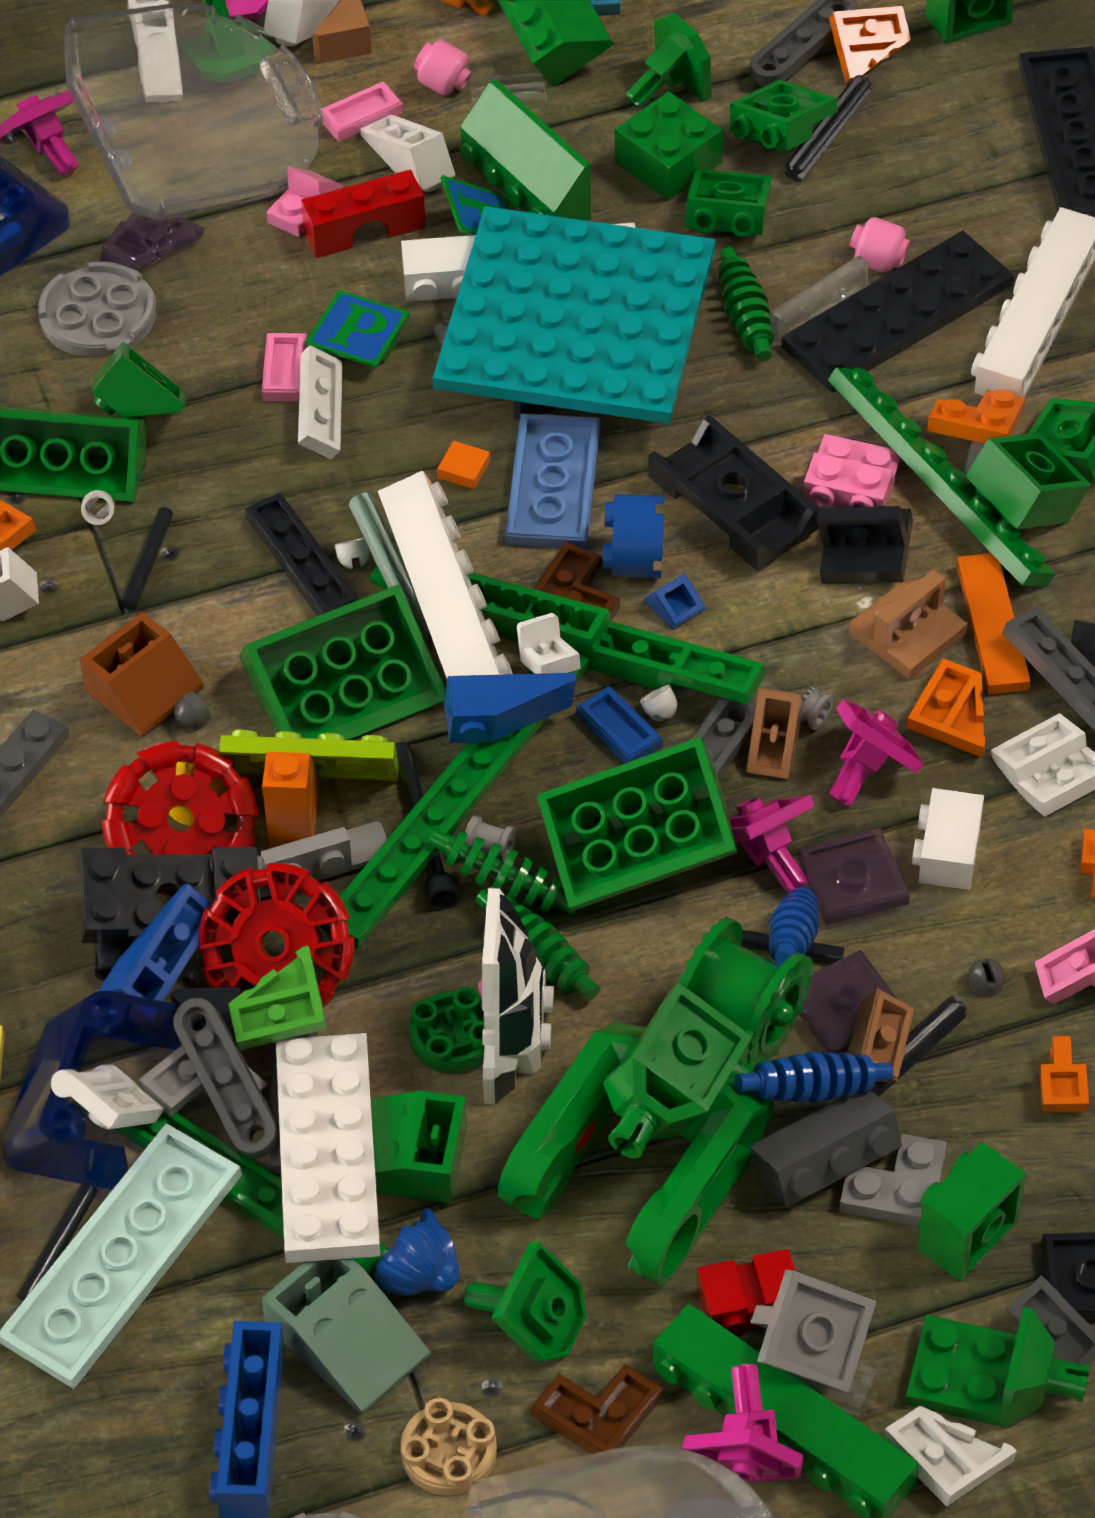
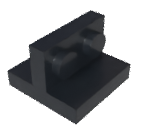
M900 506L831 507L818 509L817 524L824 547L819 571L822 583L904 582L913 525L911 509H901Z

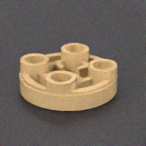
M443 1398L430 1400L425 1405V1408L408 1422L401 1437V1460L405 1472L417 1486L433 1494L452 1496L475 1489L487 1479L496 1462L497 1443L492 1422L470 1406L449 1402Z

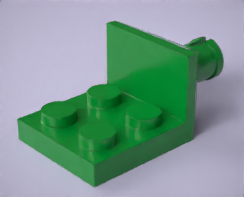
M679 982L674 985L629 1057L615 1068L603 1082L614 1112L622 1117L616 1128L609 1135L608 1139L611 1146L616 1150L624 1139H629L621 1154L629 1158H639L644 1152L649 1139L676 1138L708 1112L752 1036Z
M1023 1307L1017 1335L926 1314L908 1385L905 1405L913 1407L922 1406L931 1411L1009 1428L1042 1408L1045 1394L1059 1395L1083 1402L1090 1364H1079L1053 1356L1055 1342L1031 1308Z

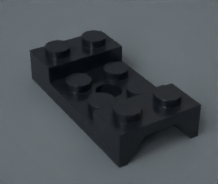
M711 415L703 419L692 441L672 455L665 457L656 451L648 455V476L674 499L683 495L730 536L729 547L756 571L818 530L817 515L819 508ZM726 484H740L741 486H743V488L740 490L731 491L727 490L723 486Z
M213 847L211 854L126 855L125 848H81L77 861L78 872L81 876L83 905L81 943H133L164 908V905L156 897V894L162 890H171L177 893L184 884L188 883L213 904L218 896L215 892L230 877L249 867L258 870L257 847ZM259 888V890H258L257 892H258V897H259V902H260V888ZM232 906L225 918L233 924L241 912Z

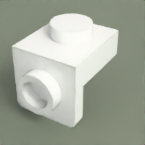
M554 613L518 623L517 633L520 660L533 673H568L581 669L579 653L560 637L559 619Z

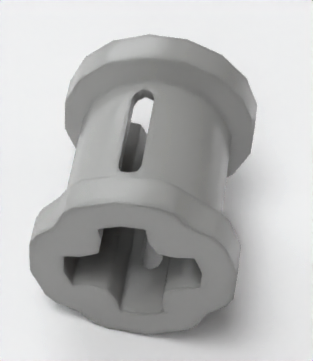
M474 815L466 827L465 833H468V836L464 843L473 846L477 837L485 839L480 851L486 854L489 853L493 843L500 844L502 847L496 858L504 862L510 848L514 849L517 830L512 826L502 829L482 822L481 817Z

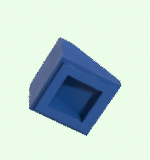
M686 573L644 598L648 606L671 629L706 609L705 604Z

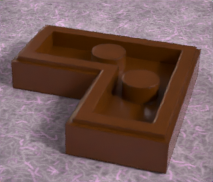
M566 541L534 587L535 590L610 610L611 621L620 609V598L589 587V584L602 566V555Z
M624 1364L597 1398L558 1373L531 1406V1416L609 1465L663 1398L664 1388L627 1364Z

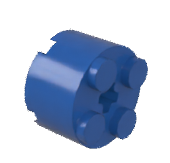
M614 494V502H605L604 527H612V543H604L603 569H611V577L661 579V570H653L654 561H662L664 514L656 513V504H664V496Z

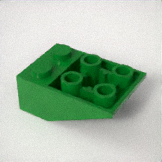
M420 1090L371 1098L376 1193L452 1203L467 1130L466 1096Z

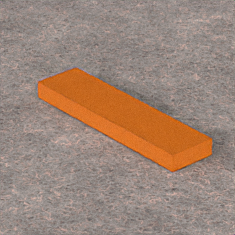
M992 553L957 557L956 567L988 695L1030 690L1031 681L1025 657L1002 634L1006 622L1014 619V614L1001 563Z

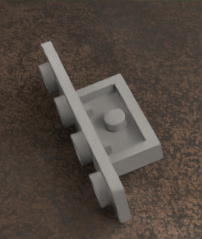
M379 821L349 830L341 827L261 851V856L257 857L258 870L267 868L268 863L291 864L311 871V877L320 881L365 867L385 843L387 836ZM269 886L260 887V898L271 895Z

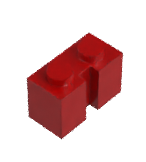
M789 1248L752 1256V1262L735 1265V1261L730 1260L697 1267V1293L703 1314L737 1337L746 1334L748 1331L763 1328L751 1323L756 1305H774L785 1270L795 1271Z

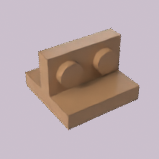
M933 569L921 579L911 581L905 578L904 582H900L849 622V634L910 680L967 634L968 623L943 605L946 578Z

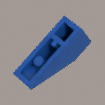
M576 673L448 676L444 704L449 743L476 744L479 742H493L571 707L576 685Z
M188 883L184 884L118 959L96 993V996L128 1022L154 1016L198 947L200 920L205 907L210 908L212 903Z

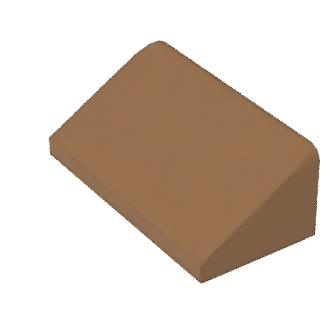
M878 988L860 1002L847 1054H852L853 1056L856 1054L868 1055L873 1063H891L893 1067L892 1080L880 1082L895 1084L898 1081L915 1008Z

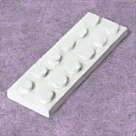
M366 1033L288 1038L276 1041L286 1263L380 1256Z

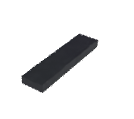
M281 492L244 508L245 518L316 616L359 600Z

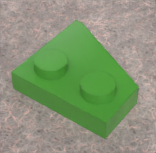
M309 946L302 947L295 952L297 958L278 973L273 969L259 980L256 987L251 990H245L228 1003L239 1050L328 1029Z

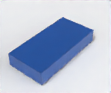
M610 686L576 706V716L624 764L653 754L663 747V738Z

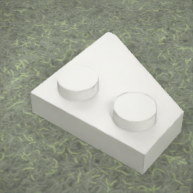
M922 1406L917 1407L885 1428L883 1433L885 1440L919 1462L918 1478L946 1507L1011 1464L1017 1453V1450L1007 1443H1003L1000 1449L974 1437L976 1430L961 1423L949 1422L942 1415Z

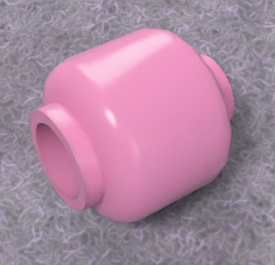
M438 40L433 44L426 43L413 67L417 70L418 81L442 96L450 95L455 89L462 91L472 75V71L467 69L469 64L468 55L445 40Z
M872 217L864 227L861 225L856 226L849 247L856 249L854 258L857 264L887 274L893 268L901 267L910 240L905 238L906 233L903 227L878 217Z

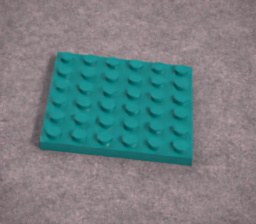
M485 206L433 375V389L671 424L715 253V239Z

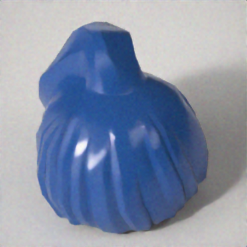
M425 1208L422 1211L420 1221H416L414 1227L406 1226L399 1230V1237L395 1240L393 1248L387 1251L382 1259L378 1261L374 1271L375 1282L385 1291L398 1296H412L425 1290L446 1292L456 1285L460 1277V1266L452 1239L429 1208Z

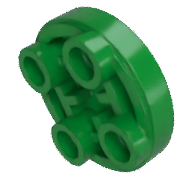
M460 987L455 991H444L434 994L425 1000L416 1002L412 1006L409 1021L410 1046L414 1055L425 1066L443 1073H463L483 1064L485 1049L482 1040L484 1011H482V998H480L478 991L472 987Z

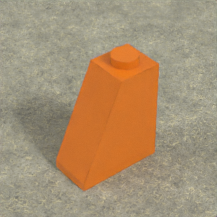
M266 752L262 790L269 849L314 836L320 775L310 753Z

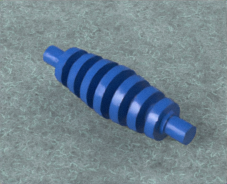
M802 886L790 890L776 907L770 918L769 953L778 966H781L794 953L798 952L805 955L817 936L819 929L818 900L808 887Z
M807 1052L804 1055L797 1054L788 1058L774 1059L772 1062L757 1063L753 1073H739L735 1075L734 1087L737 1092L755 1091L756 1096L761 1100L775 1099L777 1101L792 1100L793 1102L808 1101L816 1103L837 1099L840 1096L846 1097L856 1093L869 1092L873 1089L875 1082L892 1080L893 1067L889 1062L873 1063L868 1055L856 1054L853 1056L846 1053L837 1055L831 1052Z

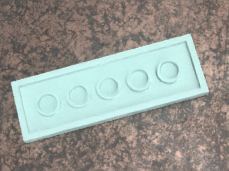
M166 1123L0 1330V1344L75 1389L242 1176L240 1166Z

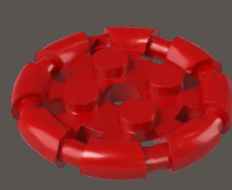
M167 741L149 746L136 753L138 758L128 766L123 764L106 790L103 804H107L106 820H101L107 848H125L126 855H137L132 850V847L141 841L145 848L152 853L151 855L207 854L213 847H254L257 834L253 833L254 818L259 816L252 787L246 776L241 778L231 766L234 763L231 759L207 745L195 742L194 746L179 745V741ZM177 762L192 763L191 776L188 774L176 775ZM149 771L157 782L146 791L140 784L139 779ZM217 776L229 789L221 797H218L208 785ZM124 806L138 808L136 823L123 821ZM182 807L189 811L192 823L188 830L176 831L170 827L168 814L171 809ZM225 816L237 817L236 832L222 831L225 825ZM162 890V891L158 892L157 894H160V895L165 896V895H166V892H174V891H171V890Z
M268 863L267 868L254 870L253 867H249L233 875L217 889L215 893L218 896L211 907H205L198 928L199 945L197 951L202 950L205 967L201 968L209 987H240L244 978L257 986L262 977L273 969L278 973L297 958L295 952L302 947L309 946L314 965L317 963L326 970L318 982L324 1008L336 996L334 990L341 979L346 981L354 957V936L350 937L347 920L351 918L342 899L326 881L321 884L311 877V871L291 864ZM269 886L272 899L259 902L257 891L260 887ZM300 892L311 898L305 909L293 902ZM232 906L241 912L233 924L225 918ZM329 923L332 941L321 943L322 934L317 926ZM271 931L279 932L285 940V948L277 957L269 955L264 948L265 936ZM231 944L234 961L222 963L219 947Z

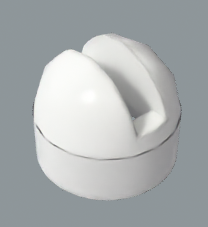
M102 490L89 492L81 504L82 516L87 522L94 525L105 524L111 519L114 512L112 497ZM99 498L106 500L95 514L89 511Z
M365 538L335 544L338 560L344 567L353 569L352 558H358L360 567L367 563L370 554Z
M670 685L662 686L640 700L645 712L656 721H663L673 717L678 705Z

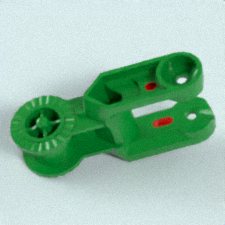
M728 917L719 919L717 924L711 926L710 932L703 935L702 942L695 947L693 956L687 961L685 972L679 977V983L750 1034L752 1038L708 1112L679 1135L691 1141V1145L663 1187L655 1192L644 1205L627 1237L625 1245L633 1252L627 1267L658 1286L665 1285L682 1266L752 1160L750 1146L761 1140L772 1113L774 1101L759 1099L755 1091H736L734 1087L735 1075L739 1073H753L757 1063L771 1062L772 1057L779 1053L781 1045L787 1041L789 1032L795 1027L796 1018L802 1012L803 1002L807 999L808 988L812 984L811 976L814 973L812 958L797 952L786 959L781 966H778L776 963L742 947V926L739 922ZM613 1022L592 1034L510 1154L498 1185L497 1196L500 1202L536 1219H541L552 1209L566 1188L574 1167L613 1112L603 1084L604 1080L629 1057L647 1027Z

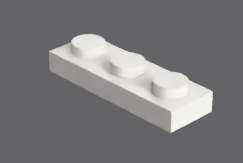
M309 345L301 353L298 444L332 459L340 452L342 361Z

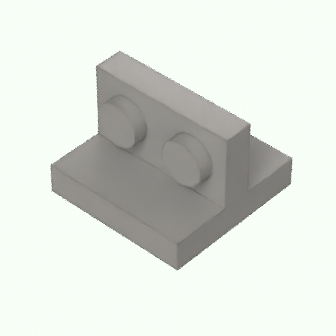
M785 1270L774 1305H756L752 1316V1324L767 1329L757 1362L831 1389L849 1393L877 1301L794 1270Z

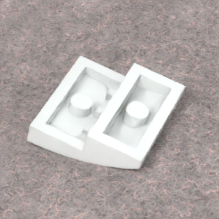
M1060 713L991 749V757L1006 778L1025 800L1044 817L1095 790V752L1087 747L1085 732Z

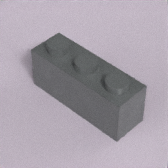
M873 1091L843 1097L750 1146L758 1182L787 1208L902 1147V1141L895 1110Z

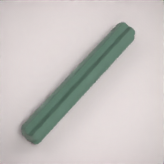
M364 492L354 496L349 502L350 509L387 587L400 585L424 642L430 640L432 637L407 569L372 495Z

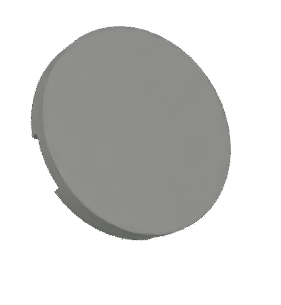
M90 262L88 267L72 271L66 275L60 273L54 277L41 293L38 313L42 331L53 345L77 356L104 357L112 355L122 342H125L131 348L141 342L154 326L157 316V305L154 292L138 271L119 263Z

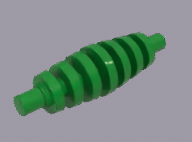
M725 247L720 251L722 263L718 267V276L726 314L745 348L749 351H755L759 361H767L773 355L770 345L775 337L766 294L747 260L737 256L733 247Z
M434 828L427 844L444 852V855L447 856L445 863L453 867L456 859L463 861L464 864L460 873L466 877L472 866L479 869L480 871L475 883L481 887L489 874L495 877L491 888L501 889L504 882L510 884L511 888L507 896L514 900L519 890L526 892L527 895L522 903L531 907L535 898L543 900L539 908L541 911L548 913L550 907H557L571 915L575 913L576 910L571 911L569 909L564 889L560 887L562 884L561 880L555 876L551 885L544 882L548 871L542 867L539 868L535 877L529 875L528 872L533 861L525 857L520 869H517L512 864L518 852L511 848L503 862L496 858L502 847L500 844L493 843L489 853L486 854L480 851L485 839L477 837L473 846L464 843L468 833L460 831L457 837L454 835L451 837Z
M487 889L482 890L475 899V902L485 911L487 909ZM506 896L517 910L529 934L528 940L535 946V951L545 967L546 980L552 984H557L558 988L566 993L577 990L586 999H594L600 992V986L588 977L590 966L583 958H579L578 952L572 946H569L568 941L562 934L558 933V930L551 923L545 922L542 917L531 913L528 908L518 905L517 901Z

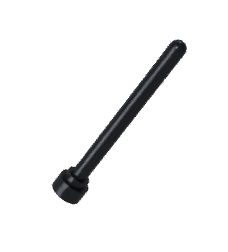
M399 742L395 745L399 772L411 811L424 795L411 748L406 742ZM438 851L426 866L428 877L423 886L426 904L428 908L434 911L453 908L459 903L461 898L457 881L449 873L445 872L440 852Z

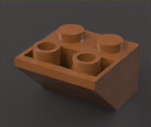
M143 611L80 659L85 691L141 737L172 714L180 698L190 691L197 694L204 689L202 680L173 636Z

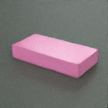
M383 81L320 109L319 120L339 142L360 133V128L390 114L395 116L402 114L403 103Z
M267 333L262 401L299 402L301 353L307 348L305 346V341L307 340L306 333Z

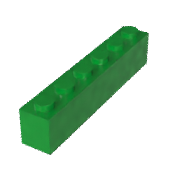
M689 1303L653 1342V1366L657 1373L671 1384L678 1383L690 1391L695 1400L707 1410H717L724 1416L736 1414L732 1368L736 1365L755 1364L758 1368L762 1409H774L778 1443L802 1454V1471L807 1474L810 1481L819 1489L826 1492L831 1490L841 1497L857 1516L861 1518H890L916 1487L919 1462L792 1374L757 1362L760 1352Z

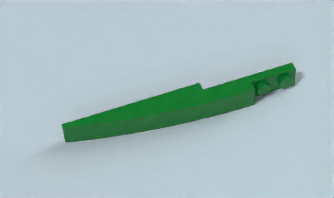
M377 566L370 576V582L384 590L388 589ZM477 573L468 575L471 584H477L484 596L487 607L481 609L485 620L491 619L498 636L519 643L518 623L554 613L559 619L560 637L579 654L589 659L588 669L653 689L670 685L674 693L679 685L747 705L766 675L764 663L611 621L610 610Z

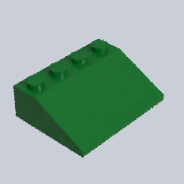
M399 584L248 643L239 655L253 690L276 731L298 733L301 735V738L318 739L320 734L332 733L344 736V740H352L445 702L446 689Z
M701 737L536 795L566 900L571 911L738 853L714 763Z

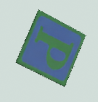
M444 175L440 177L460 233L476 235L485 206L509 210L503 194Z
M339 289L305 341V346L311 345L321 351L377 368L381 360L383 363L387 361L397 345L398 333L409 318L410 312Z

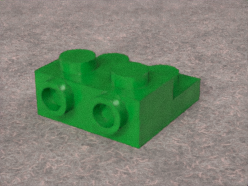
M777 80L729 103L730 132H733L739 139L746 138L752 142H761L769 149L775 148L778 151H792L798 145L813 138V125L822 122V119L837 113V98L783 80Z
M696 169L687 197L685 228H694L697 232L704 234L724 231L733 232L739 237L763 235L767 217V205L771 193L772 176Z
M1050 398L1027 434L1040 433L1088 482L1095 483V402Z

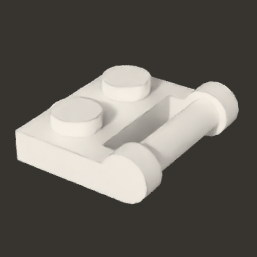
M111 1064L100 1065L93 1071L76 1072L73 1069L60 1070L51 1079V1088L55 1095L75 1099L89 1111V1118L96 1125L104 1129L156 1123L165 1109L126 1074Z

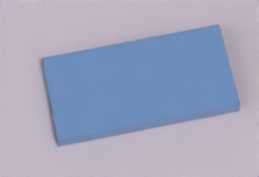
M520 414L505 545L561 548L566 541L587 550L601 418Z

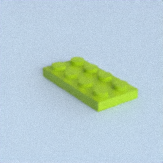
M235 730L232 732V735H221L220 754L226 755L234 762L231 766L239 775L264 776L266 752L310 753L320 778L398 781L399 762L395 742H387V738L383 736L366 735L361 738V741L344 740V736L339 734L325 733L318 735V739L301 738L300 734L294 732H277L275 737H258V733L254 731Z

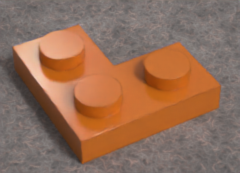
M986 390L978 407L966 405L964 402L956 399H938L928 417L927 431L983 444L987 442L988 438L1012 436L1024 412L1026 398L1014 396L1013 393L1006 390Z

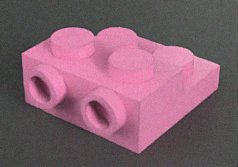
M824 434L818 453L814 452L803 485V495L818 508L887 506L902 458L891 448Z

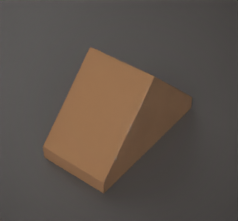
M341 0L312 33L314 61L326 63L372 54L370 25L361 0Z
M759 687L746 769L747 773L789 779L800 733L802 694Z

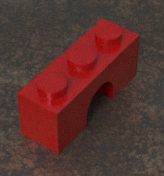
M411 169L301 199L304 234L316 258L352 249L354 232L359 226L369 221H381L389 238L426 228L424 194Z

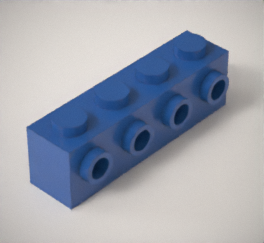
M234 1321L232 1344H225L223 1371L229 1373L227 1386H221L219 1392V1415H224L223 1429H216L214 1439L215 1458H220L218 1472H212L210 1477V1501L218 1502L220 1518L270 1517L285 1359L282 1322Z

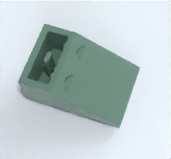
M352 1258L306 1261L261 1298L265 1322H282L284 1344L361 1415L431 1356L430 1350L367 1272Z

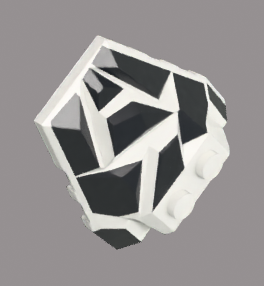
M488 888L482 958V1011H484L482 1040L483 1045H485L483 1062L484 1104H496L515 1089L516 1074H534L541 1068L542 1050H551L552 1024L544 1023L545 1013H553L554 986H546L545 967L535 951V946L528 940L529 934L517 910L503 892L497 888Z

